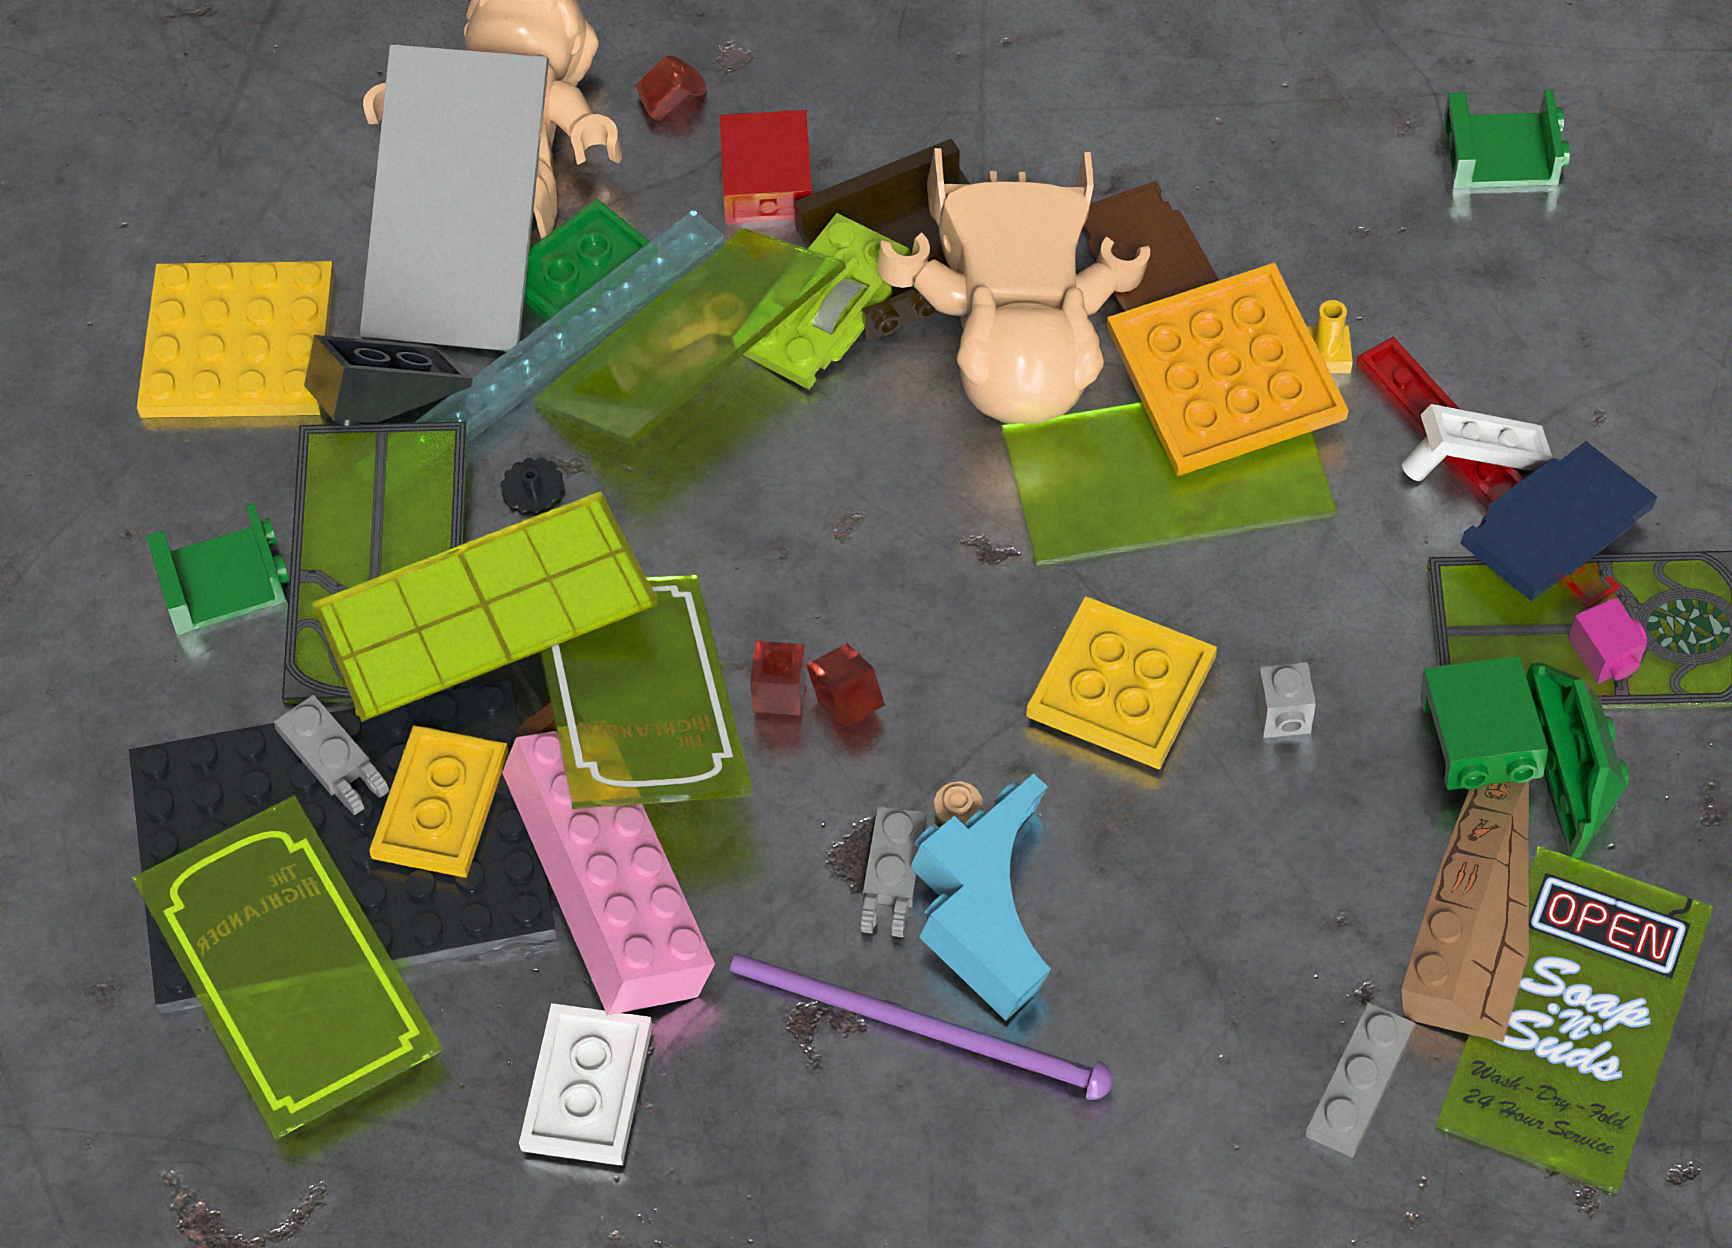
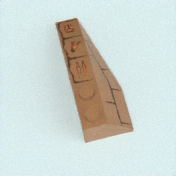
M1529 781L1525 783L1489 784L1478 789L1469 790L1443 857L1401 988L1403 1018L1504 1042L1529 957Z

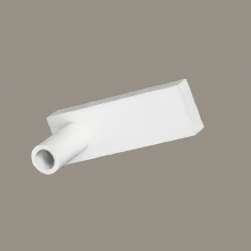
M1431 404L1421 414L1427 436L1402 461V468L1410 478L1421 481L1447 455L1529 471L1537 470L1553 457L1542 425Z

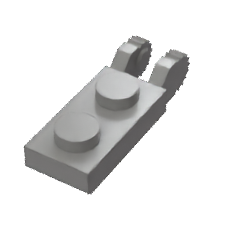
M312 695L274 721L276 730L331 796L335 794L354 815L364 809L360 795L349 785L357 778L361 777L368 788L379 798L389 792L386 781L371 764L366 754L315 695Z
M878 806L863 889L864 905L861 932L873 933L877 923L878 904L895 906L890 923L892 936L904 937L908 909L913 907L918 877L910 866L918 851L914 844L926 828V812Z

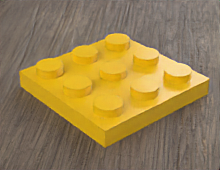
M1085 596L1027 705L1026 717L1160 770L1216 658L1217 647Z

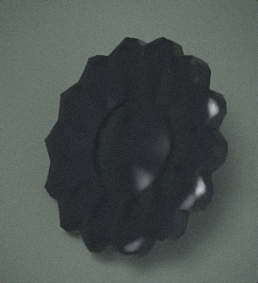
M527 458L522 463H514L512 469L504 473L505 479L500 483L503 490V499L508 501L510 508H518L522 513L528 511L538 513L543 508H551L553 502L561 498L560 492L565 487L562 481V472L556 470L554 463H546L543 458L536 460Z

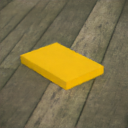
M413 725L369 850L371 858L467 878L509 752L507 743Z

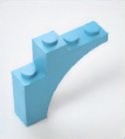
M1034 773L1021 785H1018L1015 781L1010 783L995 799L994 803L996 806L988 813L982 809L977 811L965 825L953 816L940 828L936 824L928 827L914 844L918 851L910 866L939 895L924 913L928 920L919 938L1005 1021L1040 990L1051 971V968L1043 961L1031 944L1016 912L1010 882V859L1016 833L1021 825L1037 809L1048 788Z

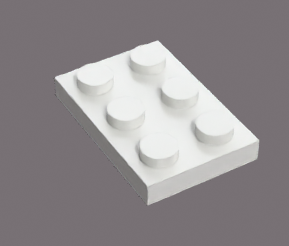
M551 1003L519 1140L521 1151L623 1166L652 1031L651 1017L625 1013L607 1015L604 1010Z

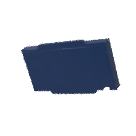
M1585 441L1561 460L1556 458L1550 459L1489 505L1488 514L1483 517L1481 524L1477 528L1472 525L1464 531L1460 544L1532 602L1564 576L1572 574L1633 526V523L1653 509L1657 496Z

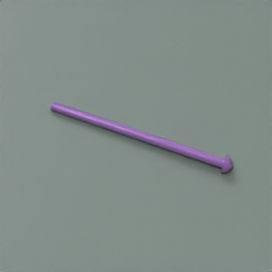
M739 953L735 954L731 963L730 971L1086 1088V1099L1089 1100L1104 1097L1112 1087V1073L1108 1066L1101 1061H1098L1095 1067L1091 1068L902 1007L901 1004L892 1001L880 1000Z

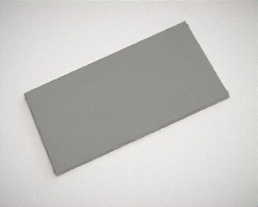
M399 43L396 45L390 44L359 337L366 340L381 339L498 350L507 353L519 352L549 65L548 57H543L542 55L529 56L405 46Z

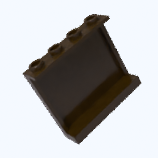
M952 138L794 201L796 230L807 248L812 245L835 214L838 213L909 248L910 255L912 254L915 238L922 232L930 245L927 261L930 262L935 259L950 268L942 250L939 226L929 212L927 181L934 149L941 148L944 184H970L960 169V150ZM891 285L892 294L887 300L862 310L864 330L861 334L866 341L878 336H887L907 324L920 319L931 318L939 311L925 299L914 285L904 288Z

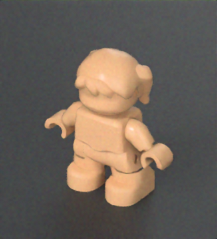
M471 0L466 13V18L469 22L464 28L467 51L529 56L542 55L549 58L533 209L542 240L553 231L558 212L557 187L552 154L556 126L558 125L571 137V145L577 165L586 161L584 151L589 146L596 144L607 146L610 160L620 163L622 160V148L615 123L609 117L593 114L582 92L577 88L578 83L591 67L599 41L594 27L584 18L577 0ZM381 83L371 88L363 99L364 112L369 125L379 124L382 119L386 83Z
M935 148L927 181L929 212L939 226L942 250L950 268L935 259L930 262L927 261L930 245L922 232L914 240L911 256L899 255L892 249L891 242L881 240L876 268L879 276L886 283L900 288L914 285L937 311L948 315L960 316L963 333L956 360L960 367V377L964 391L977 410L998 421L1010 424H1038L1058 418L1070 410L1077 403L1084 389L1096 380L1104 364L1099 347V337L1088 316L1095 314L1114 291H1131L1138 287L1143 279L1150 257V247H1139L1134 260H1120L1112 255L1111 251L1114 242L1107 236L1101 244L1096 263L1076 274L1075 250L1082 228L1088 219L1094 187L1091 152H1084L1075 186L1059 187L1051 184L1026 182L1025 172H1018L1016 182H997V171H990L988 181L984 183L944 184L941 148Z

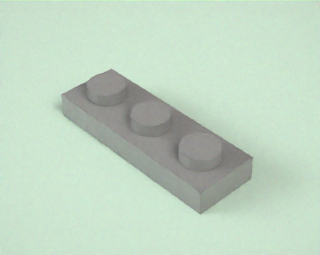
M1368 1002L1307 1127L1305 1137L1354 1158L1413 1034L1414 1022Z

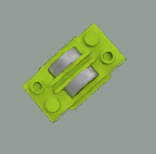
M836 213L735 340L734 344L737 352L810 389L816 382L815 374L819 368L825 370L831 361H839L864 330L862 310L887 300L892 294L891 285L879 276L876 268L881 240L891 242L892 249L902 256H911L909 248Z

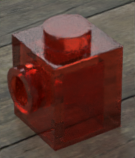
M756 641L750 680L753 712L801 716L806 681L804 644Z
M848 643L806 664L818 703L843 727L853 722L861 721L870 713L885 706L873 666Z

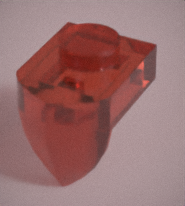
M672 55L663 58L635 84V88L648 116L659 122L689 94L702 96L707 90L706 83L700 73L692 65Z

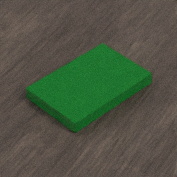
M597 198L529 249L524 302L560 331L656 258L657 247Z

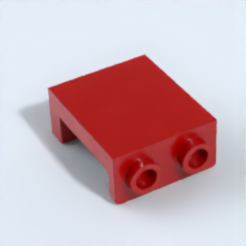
M807 110L720 115L723 197L726 224L795 220L794 201L812 195Z

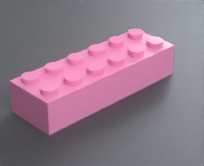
M605 723L598 724L602 725L604 736H597V734H600V732H596L599 730V726L591 725L593 735L583 733V727L576 728L583 762L596 761L599 775L603 778L615 781H631L612 737L605 731L607 727ZM569 729L516 737L502 774L607 1015L698 997L715 962L635 787L605 784L593 778L590 767L577 768Z

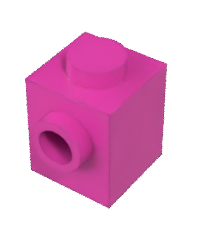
M1618 597L1575 615L1568 636V640L1597 684L1613 677L1615 680H1621L1633 674L1640 666L1647 645V637L1643 626L1637 619H1631Z

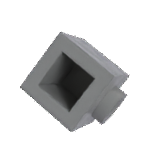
M1308 662L1260 667L1255 698L1263 738L1311 734L1316 701Z

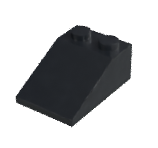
M314 335L304 387L332 417L334 422L353 427L358 426L360 422L378 423L468 389L472 385L473 378L441 346Z

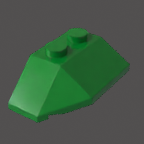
M1542 662L1531 663L1526 678L1548 746L1545 773L1570 859H1576L1582 856L1615 808L1624 789L1627 788L1628 770L1625 762L1622 759L1618 760L1614 747V723L1610 716H1605L1600 698L1584 679Z

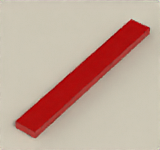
M1394 336L1357 356L1356 366L1422 439L1427 434L1421 414L1431 404L1460 409ZM1448 455L1442 460L1487 511L1493 501L1523 480V477L1513 467ZM1585 563L1572 574L1564 576L1554 584L1579 613L1618 597L1614 592L1621 588L1612 576L1604 577L1611 585L1610 587L1601 582L1598 563Z

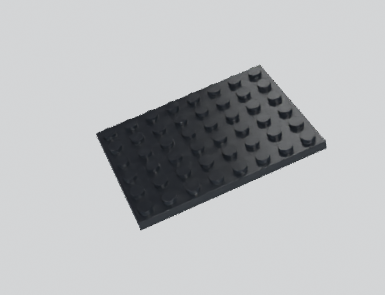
M511 679L433 693L362 722L356 708L329 712L366 754L389 788V792L379 798L368 788L361 777L351 782L349 785L360 795L364 809L356 815L351 813L335 794L331 796L280 736L274 723L129 749L154 997L158 1013L164 1014L214 1004L164 914L176 907L171 899L173 886L184 874L203 861L243 841L264 834H285L292 840L294 846L307 840L383 972L557 939L546 873L502 773L467 878L375 860L371 858L369 851L413 725L507 743L509 751L506 758L507 761L514 741L518 737L515 730L520 727ZM269 839L252 844L219 860L190 877L178 891V896L185 910L174 916L222 1002L375 973L304 850L302 849L291 855L285 843L280 839ZM296 866L297 868L291 869V871L293 872L297 881L293 882V879L290 876L288 870L282 873L281 871ZM284 873L289 883L286 884L285 880L282 879L285 884L282 885L277 875ZM274 877L280 887L273 888L275 884L270 883L272 879L268 880V878ZM313 879L314 883L319 884L316 887L321 896L317 897L311 886L309 888L315 897L310 898L301 882L306 881L309 885L310 883L307 880ZM297 887L301 888V890L307 898L306 900L302 898ZM288 890H293L297 892L299 895L298 901L291 905H288L287 901L284 899L290 897V899L288 900L289 902H292L295 900V896L292 893H286L283 895L282 892ZM274 895H277L284 907L280 908L276 902L278 910H275L268 898L272 897L276 901ZM263 900L267 905L269 911L271 912L265 916L263 915V913H266V911L260 902ZM251 907L261 917L257 919L254 916V918H251L252 922L248 924L245 909ZM236 914L238 915L242 924L244 925V927L241 928L239 923L237 922V933L234 927L232 926L230 920L227 919L232 916V919L235 922ZM226 921L233 934L227 938H221L218 934V927ZM222 926L221 933L227 935L225 927ZM212 930H214L218 940L220 941V943L215 947V939H210L213 937L212 934H210L209 936L207 935ZM205 937L212 950L208 953L205 947V957L202 959V949L198 948V943Z

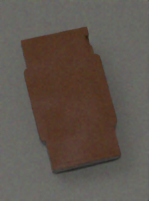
M1157 181L1090 204L1088 219L1082 228V233L1088 242V249L1095 262L1106 236L1114 242L1111 251L1112 255L1120 260H1134L1139 247L1149 246L1151 249L1143 279L1138 287L1131 291L1113 292L1123 312L1219 281L1183 214L1179 210H1173L1168 201L1164 202L1162 200L1161 188Z

